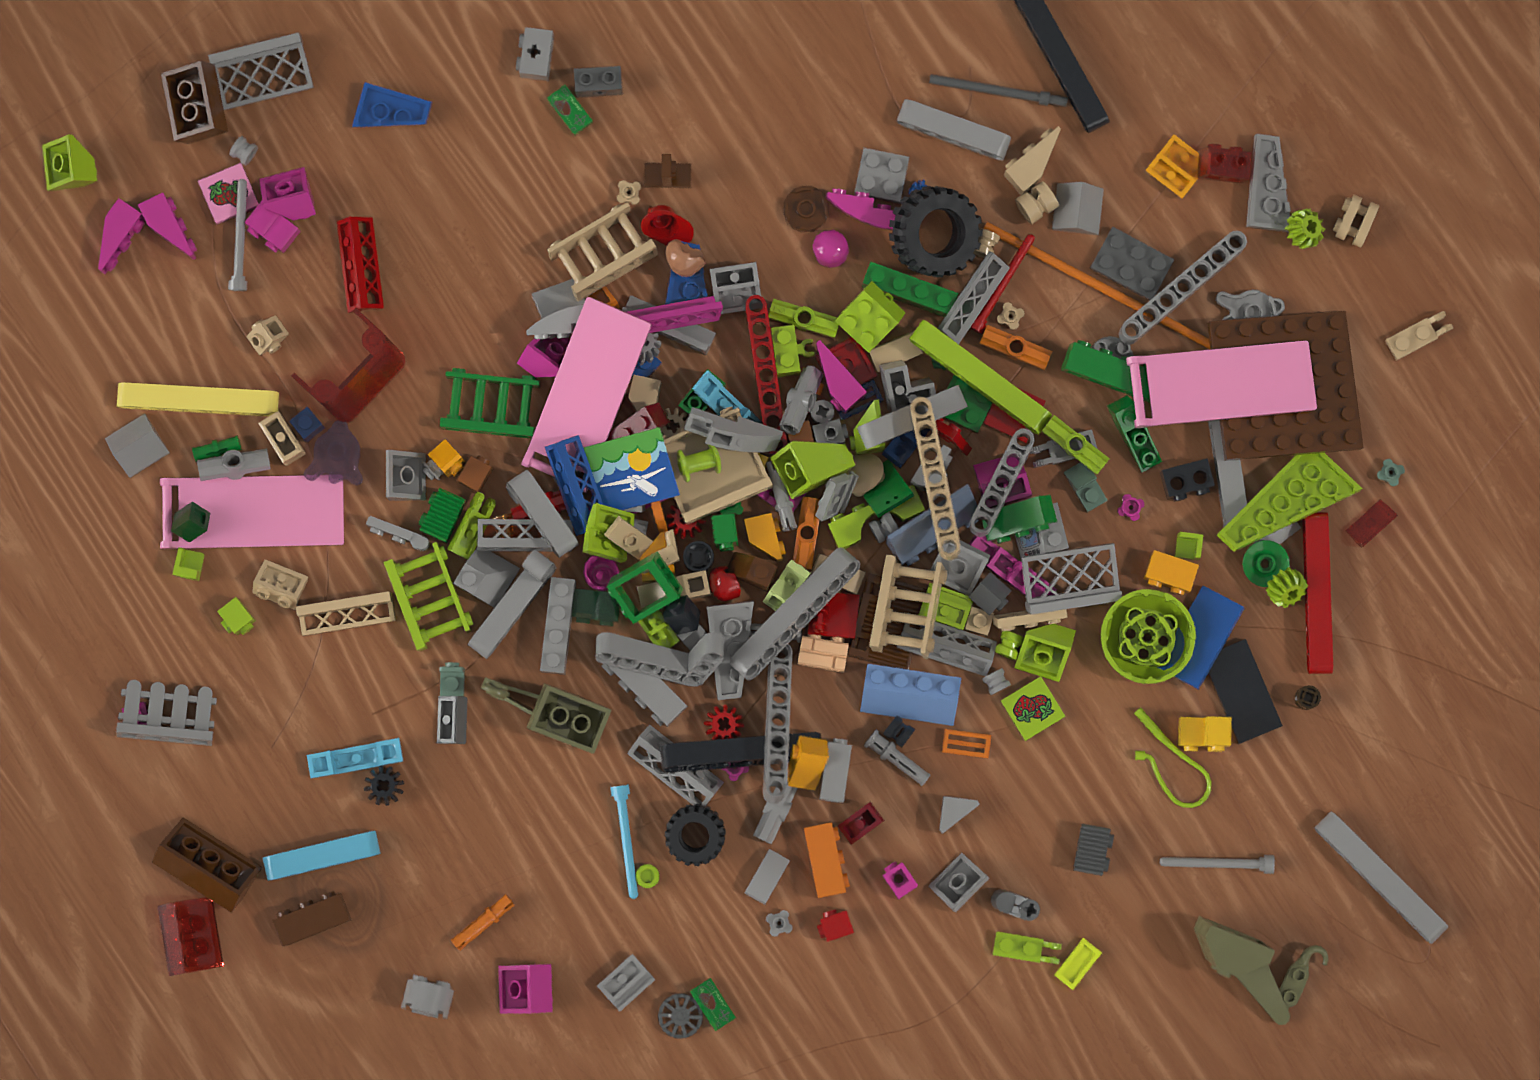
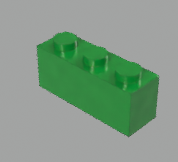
M1051 495L1036 496L1002 507L991 531L986 535L987 541L997 540V544L1011 541V536L1014 535L1017 538L1030 535V530L1035 529L1036 532L1050 529L1049 525L1057 522ZM982 520L985 529L988 525L986 521Z

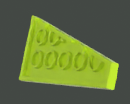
M1325 453L1296 455L1217 536L1235 552L1360 492L1363 488Z

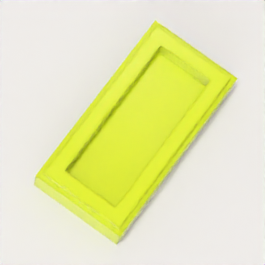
M1082 938L1054 976L1073 990L1102 952Z

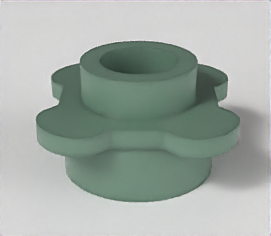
M1391 459L1384 460V466L1377 473L1378 479L1389 483L1390 486L1398 485L1400 475L1405 472L1404 466L1394 464Z

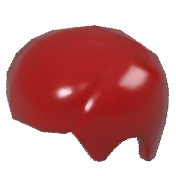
M727 566L713 568L708 579L711 593L720 601H729L740 597L741 594L736 575L725 572Z

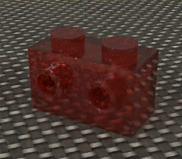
M1208 144V147L1199 150L1197 178L1239 184L1250 180L1251 152L1243 151L1242 147H1229V149H1225L1220 144Z

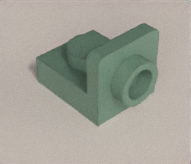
M446 662L445 667H439L440 696L464 697L465 668L459 667V663Z

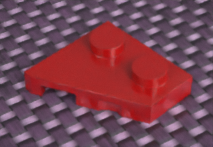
M943 418L936 420L937 434L948 443L951 442L956 445L961 453L967 456L972 448L960 435L961 429L953 423L945 424Z

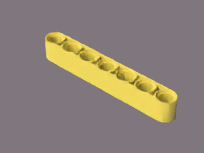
M118 383L117 407L142 410L269 417L278 412L279 392L267 390Z

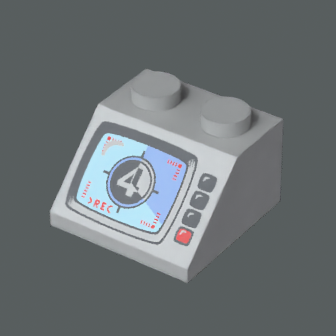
M1053 503L1057 522L1050 524V529L1036 532L1035 529L1030 530V535L1017 538L1015 535L1020 558L1069 549L1058 503Z

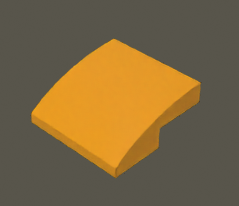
M1173 134L1145 171L1183 199L1211 162Z

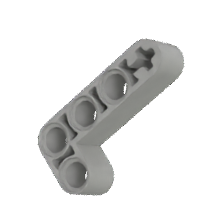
M528 470L507 482L506 489L516 504L520 503L558 558L579 545L569 527Z

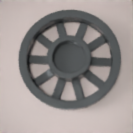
M675 994L668 997L661 1004L658 1020L666 1034L673 1038L683 1039L692 1036L698 1031L702 1024L703 1012L692 996ZM680 997L686 998L683 1006L679 1005L678 998ZM672 999L675 1000V1009L668 1004ZM690 1000L695 1005L687 1009L686 1006L688 1001ZM665 1006L672 1011L671 1014L662 1013ZM696 1008L698 1009L699 1016L690 1015L691 1011ZM662 1017H671L672 1020L663 1024ZM689 1019H699L698 1024L694 1026ZM674 1023V1029L670 1032L666 1027ZM685 1024L689 1025L693 1031L686 1033ZM678 1026H681L683 1035L675 1034Z

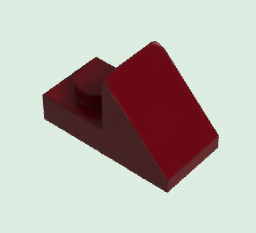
M870 801L839 824L838 828L852 845L885 820Z

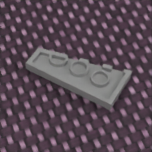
M1254 135L1246 227L1289 232L1284 228L1289 225L1286 219L1290 217L1289 212L1291 210L1287 200V184L1282 168L1284 165L1280 138L1277 136Z

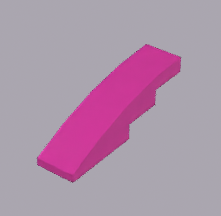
M974 536L969 545L991 555L985 567L1026 596L1022 562L1018 561L1002 547L997 546L992 541H987L986 536ZM1028 567L1029 572L1036 576L1037 573ZM1040 576L1039 580L1049 586L1050 583ZM1036 582L1031 588L1032 597L1041 596L1046 588L1039 582Z

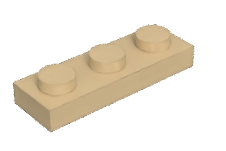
M1025 610L993 615V625L1001 628V631L1014 630L1017 625L1035 627L1038 626V622L1047 621V624H1055L1061 622V619L1067 618V610L1032 615Z

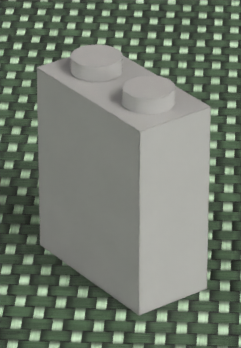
M834 738L833 742H828L829 758L823 772L819 800L836 803L844 802L852 745H847L848 740Z

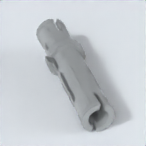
M769 461L766 463L773 484V492L777 504L775 505V510L779 512L782 531H790L789 525L792 530L796 529L797 524L792 511L794 507L793 502L790 501L789 494L776 469L774 470L773 463Z

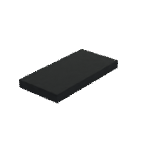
M1244 639L1222 648L1208 674L1226 716L1231 717V728L1238 744L1282 727L1281 720L1247 640Z

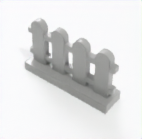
M131 680L127 684V689H122L121 696L126 698L124 713H119L118 720H123V723L117 722V737L212 746L213 731H209V728L214 729V721H210L211 705H216L217 698H212L213 693L209 687L200 688L198 696H190L188 687L183 684L176 686L174 694L165 693V686L161 682L153 683L150 692L141 691V683L139 681ZM140 698L149 699L148 715L138 714ZM164 700L173 701L172 717H162ZM188 703H197L195 720L186 719ZM137 722H147V725H139ZM161 724H170L171 726L161 727ZM185 726L194 727V730L185 729Z

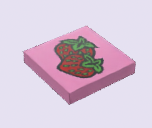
M241 163L198 181L216 224L236 217L237 185L240 179L247 181L246 212L255 209L259 205Z

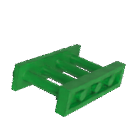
M452 368V372L446 371L445 376L447 379L453 380L450 413L447 414V418L441 417L440 428L442 430L532 439L535 428L530 427L531 423H529L532 388L541 387V383L536 380V377L522 375V379L470 374L466 373L465 369ZM462 381L476 382L473 417H470V420H461V416H459ZM486 383L500 384L496 419H493V423L484 422V418H482ZM509 385L523 387L520 419L516 425L507 424L505 420Z

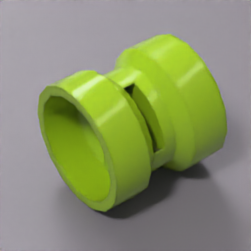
M1002 631L1000 636L1002 643L996 646L995 653L1016 660L1019 654L1016 649L1022 645L1024 637L1010 631Z

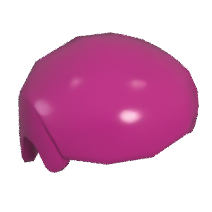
M835 230L822 231L815 237L813 243V251L819 264L833 268L839 267L846 261L849 247L842 233Z
M593 555L586 561L583 575L586 583L591 588L605 591L608 590L607 585L610 579L619 573V568L615 561Z

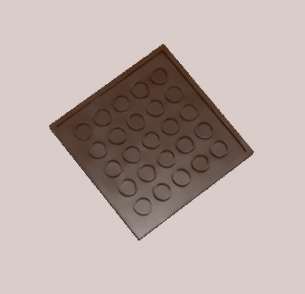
M1346 311L1219 320L1207 323L1211 350L1308 341L1317 403V409L1314 411L1221 419L1220 428L1225 461L1352 451L1364 448Z

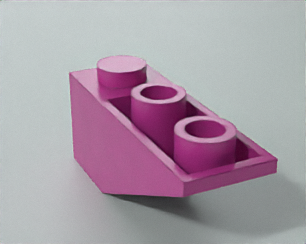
M162 192L138 204L147 225L154 232L193 260L196 259L194 252L197 251V248L192 238L187 239L184 233L187 227L181 217L177 219L174 213L177 207L172 197L167 198Z
M119 198L105 216L98 267L103 274H106L108 271L111 272L118 262L117 257L121 252L124 253L131 244L130 239L134 233H139L145 224L142 213Z

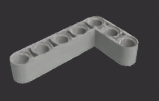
M536 549L529 554L522 564L524 571L468 643V646L485 659L490 657L557 569L552 561Z
M604 632L596 637L595 658L603 664L696 687L702 685L723 661L724 637L719 633L705 634L689 653L618 634Z

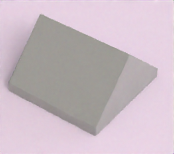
M1085 182L1058 183L1056 199L1059 207L1054 209L1052 230L1099 235L1104 189Z
M145 413L105 438L113 456L129 478L170 453Z
M386 450V498L389 501L426 500V474L423 472L425 468L423 463H426V453Z
M961 853L929 887L954 912H957L989 877Z

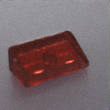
M1380 499L1354 522L1346 532L1362 548L1398 515Z

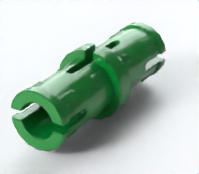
M238 435L221 441H217V439L212 440L210 444L192 448L196 462L197 460L220 457L229 450H242Z

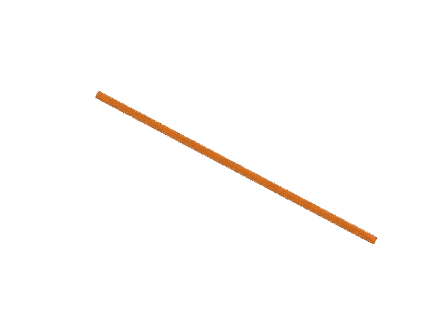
M989 222L984 227V229L998 234L1001 240L1018 249L1023 240ZM1031 245L1027 252L1033 257L1136 311L1145 305ZM1143 313V315L1153 319L1150 313ZM1167 316L1159 322L1210 349L1209 338Z

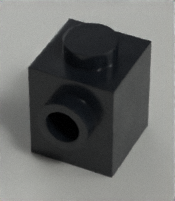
M685 595L665 606L663 619L677 635L698 630L701 611Z

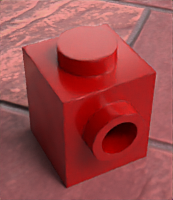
M834 909L822 913L824 918L819 919L821 924L817 925L821 939L826 938L827 942L854 933L847 910L837 913V910Z

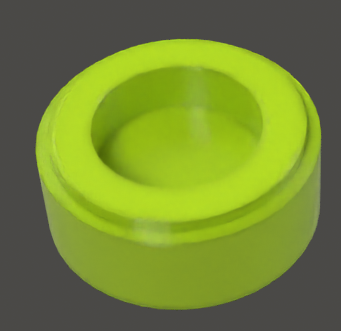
M645 864L638 868L636 881L640 886L651 888L659 881V871L655 866Z

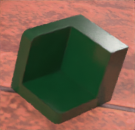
M192 501L174 514L171 532L187 542L193 541L208 530L210 512Z

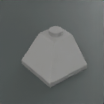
M476 548L464 564L454 584L495 608L506 594L520 568L491 551H477Z

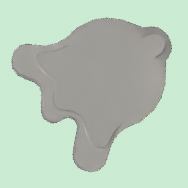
M1249 290L1238 295L1219 292L1216 296L1217 304L1228 309L1230 312L1222 320L1278 316L1285 309L1283 300L1268 296L1260 292V290Z

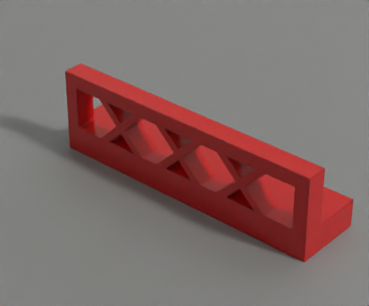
M349 216L337 221L348 313L383 309L384 303L373 217ZM358 223L366 224L367 233L365 236L359 231ZM363 245L369 249L368 258L362 254L361 248ZM366 268L372 272L371 281L365 277L364 270ZM369 290L375 295L376 304H368L367 293Z

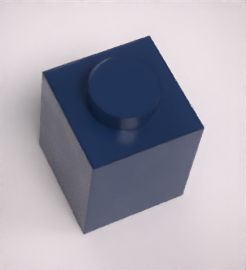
M308 406L289 421L307 443L325 429L324 425Z

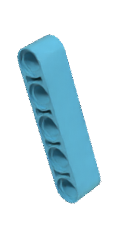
M370 831L263 857L267 880L271 881L379 855L381 852L376 831Z

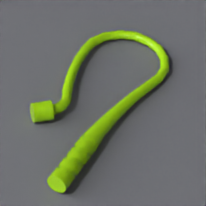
M1140 707L1134 712L1136 717L1166 747L1201 771L1207 782L1206 792L1197 802L1183 803L1177 800L1167 788L1160 775L1156 761L1151 755L1146 754L1145 751H1135V760L1148 759L1151 762L1160 786L1174 804L1184 808H1194L1202 805L1208 799L1211 792L1212 782L1209 773L1177 748Z

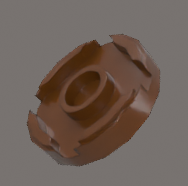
M800 186L793 189L785 199L783 214L786 222L793 229L800 232H813L826 223L829 216V202L825 194L813 186Z

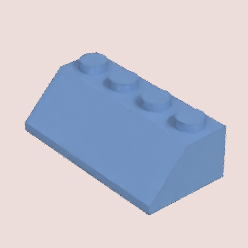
M867 664L860 712L890 717L898 715L903 719L954 726L961 678Z

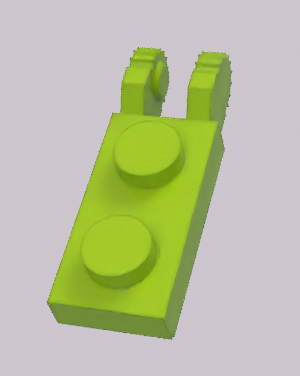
M481 492L474 494L470 502V508L468 507L447 548L449 551L467 560L477 547L478 519H490L496 504L494 499H487L481 509V513H479L478 511L485 497ZM483 525V533L487 525Z
M996 932L993 955L1037 963L1042 961L1059 964L1060 959L1056 957L1041 956L1042 946L1058 950L1061 949L1062 944L1043 941L1044 939Z

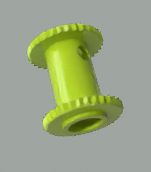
M708 444L707 450L684 456L681 450L677 451L678 468L686 482L690 481V474L709 468H714L717 474L721 472V459L715 446Z

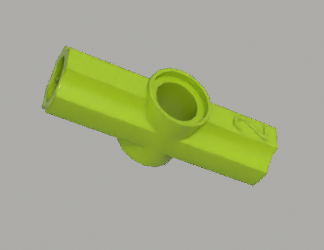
M773 299L768 315L771 320L794 325L800 330H808L834 339L839 325L835 322L837 317L814 311L809 307H800L777 299ZM806 313L811 317V320L807 324H802L798 321V316Z
M1055 415L1041 431L1062 447L1068 455L1076 458L1096 475L1110 459L1089 443L1083 435L1075 432ZM1077 439L1081 442L1082 448L1074 451L1070 448L1069 442Z

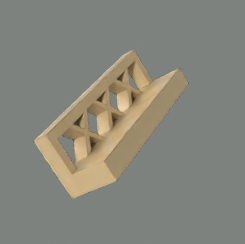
M389 591L296 606L302 636L396 621L392 593ZM388 603L390 617L379 618L373 614L378 605ZM373 606L370 611L365 607ZM356 608H362L368 612L363 621L356 622L350 618V615ZM344 610H350L347 613V615L344 612H342ZM332 612H339L345 616L339 625L333 626L326 621ZM320 614H326V616H325L324 618H322V617L319 616V615H320ZM315 615L322 620L316 629L307 630L305 617ZM371 615L376 618L368 620ZM347 619H349L350 621L353 622V623L344 624V623L347 621ZM324 623L329 625V627L321 628Z

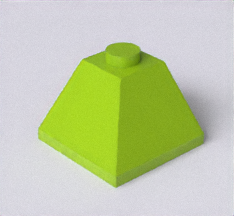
M68 134L42 145L47 191L84 187L97 182V169L94 158L73 135Z
M879 399L872 402L853 429V436H849L851 450H856V455L878 453L885 450V442L866 449L857 427L881 417Z
M1049 624L1028 630L1014 668L1059 682L1072 648L1076 630L1057 624Z

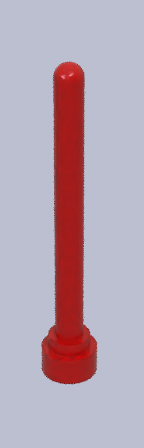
M1028 234L1008 265L1010 267L971 325L970 329L983 335L988 322L986 319L1035 241L1033 234Z

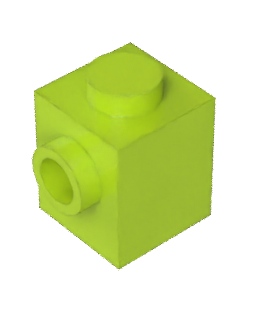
M237 597L217 611L223 618L222 626L229 634L233 631L236 635L240 633L245 635L254 627L252 624L256 621L255 618Z

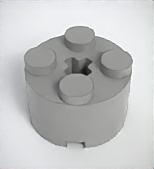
M413 975V978L407 981L401 1008L406 1010V1007L410 1006L411 1012L438 1018L439 1014H443V1019H447L454 990L450 989V983L436 981V984L428 983L425 977Z

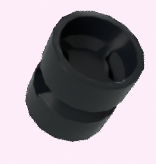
M703 541L691 542L686 546L683 553L686 568L692 573L705 570L708 572L714 564L712 548Z

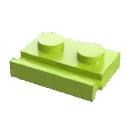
M929 583L926 593L931 594L932 583ZM941 587L935 622L963 631L973 600L967 595ZM922 603L918 615L927 616L929 603Z

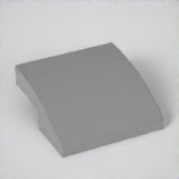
M573 279L532 293V299L541 319L559 310L585 303V299L578 302L573 295L571 288L575 282ZM548 334V337L552 339L557 337V334Z

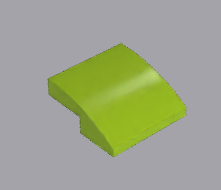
M598 503L593 504L586 526L583 552L620 563L627 561V551L608 539L604 534L618 516L634 526L635 514Z

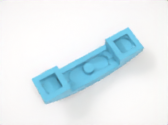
M708 370L692 388L718 416H720L719 412L731 406L733 409L739 407L742 418L762 423L755 414L722 386L723 384Z
M400 738L367 745L307 755L310 778H318L403 762Z

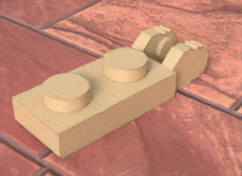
M1442 311L1386 339L1385 342L1395 360L1397 361L1452 330V324H1447L1435 332L1431 325L1436 321L1442 320L1446 313Z

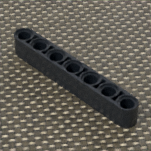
M1014 0L1087 133L1089 134L1110 123L1106 111L1044 0Z
M821 733L789 734L788 762L791 759L792 746L797 744L799 736L822 739ZM765 736L665 744L660 747L662 770L666 773L764 765ZM771 742L774 748H782L780 742Z

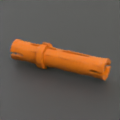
M505 894L491 907L487 906L484 909V913L452 938V943L461 951L494 922L498 923L500 921L499 918L515 906L514 902Z

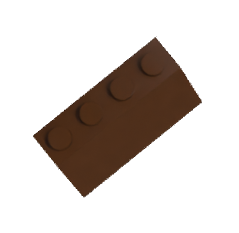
M183 817L160 843L152 860L153 864L231 913L244 898L262 869L257 863Z

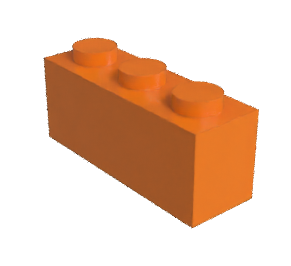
M831 822L804 828L818 898L846 893L845 888L850 886L847 873L842 874L840 864H845L842 850H837L836 841L840 840L838 827H833Z

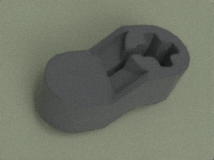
M998 889L991 896V904L995 909L1017 918L1032 921L1040 913V906L1036 901L1017 893Z

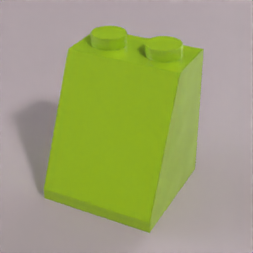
M792 441L770 457L791 500L825 485L830 478L842 475L856 465L853 461V455L848 451L845 444Z

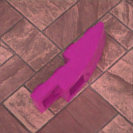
M833 188L832 192H827L826 198L845 214L868 225L893 230V227H889L890 220L895 219L896 215L893 214L894 210H891L890 205L877 204V208H873L874 198H869V193L856 192L855 196L847 195L846 190Z

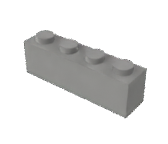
M551 577L540 667L542 673L565 675L576 581L574 579Z
M607 664L601 666L610 676L615 673L621 679L618 684L627 693L632 690L637 695L634 700L643 709L648 707L653 712L651 717L660 726L664 723L668 727L688 707L660 678Z

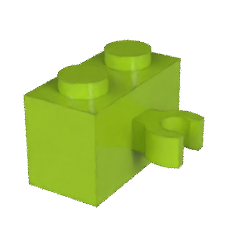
M794 325L771 328L777 378L800 375L798 355H803L806 358L815 356L814 352H807L804 349L806 345L813 344V340L805 339L801 344H797Z

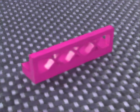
M714 296L627 311L626 313L651 323L652 326L649 333L719 321L723 305L721 301L716 302Z

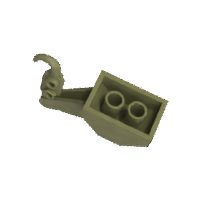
M486 677L481 685V689L486 690V693L490 694V696L502 701L505 700L530 714L531 717L527 725L528 729L592 754L595 753L611 713V709L545 683L540 695L510 687ZM507 690L537 698L534 709L510 697V693Z
M1202 916L1198 917L1194 926V931L1205 959L1212 964L1211 968L1228 978L1231 977V974L1236 976L1272 1020L1279 1025L1288 1023L1290 1019L1288 1009L1296 1005L1300 999L1309 977V959L1313 953H1320L1323 957V965L1326 966L1328 963V953L1323 947L1318 945L1307 947L1296 962L1288 968L1282 985L1278 989L1268 966L1275 953L1273 948L1259 939Z

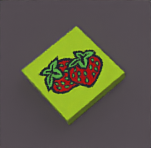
M1041 676L1001 700L1002 705L1024 741L1066 717Z

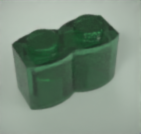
M574 589L571 617L576 618V623L590 624V620L600 621L599 625L613 627L614 623H619L621 606L617 600L611 598L608 592Z

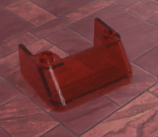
M357 308L353 310L354 314L368 327L362 335V344L370 354L342 384L337 387L330 380L324 379L318 381L310 388L295 373L291 375L330 414L344 424L353 422L400 373L406 364V358L401 350Z

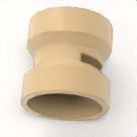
M983 229V236L978 238V242L981 243L980 249H975L973 253L983 258L986 257L989 251L994 253L991 247L998 244L1000 236Z

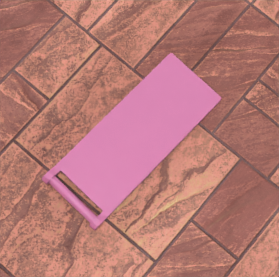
M591 297L586 298L534 435L523 458L522 466L527 468L533 467L555 477L551 465L534 458L535 452L547 456L546 446L577 435L580 437L583 448L606 442L652 326L651 323ZM574 443L566 444L568 454L574 457L576 454ZM576 465L575 469L584 473L583 468ZM584 488L583 492L586 493L588 489Z
M1308 341L1150 356H1131L1126 358L1127 366H1130L1136 413V420H1134L1135 428L1314 411L1317 409ZM1141 364H1146L1152 418H1145L1139 369Z
M342 475L242 477L237 480L223 477L200 481V478H160L163 512V541L160 542V549L344 544V492ZM172 486H178L179 510L193 501L210 512L208 530L191 542H187L179 537V541H172Z

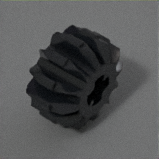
M379 766V775L376 771L371 770L370 773L374 779L365 778V781L371 783V786L364 787V791H373L368 796V799L372 800L377 796L376 805H380L384 798L385 805L389 806V797L397 802L399 799L395 793H404L402 789H397V786L404 785L405 782L403 780L396 781L401 773L396 772L392 775L393 767L389 766L385 774L384 767ZM381 781H389L390 785L387 786L390 788L388 791L379 790V787H381L379 783Z

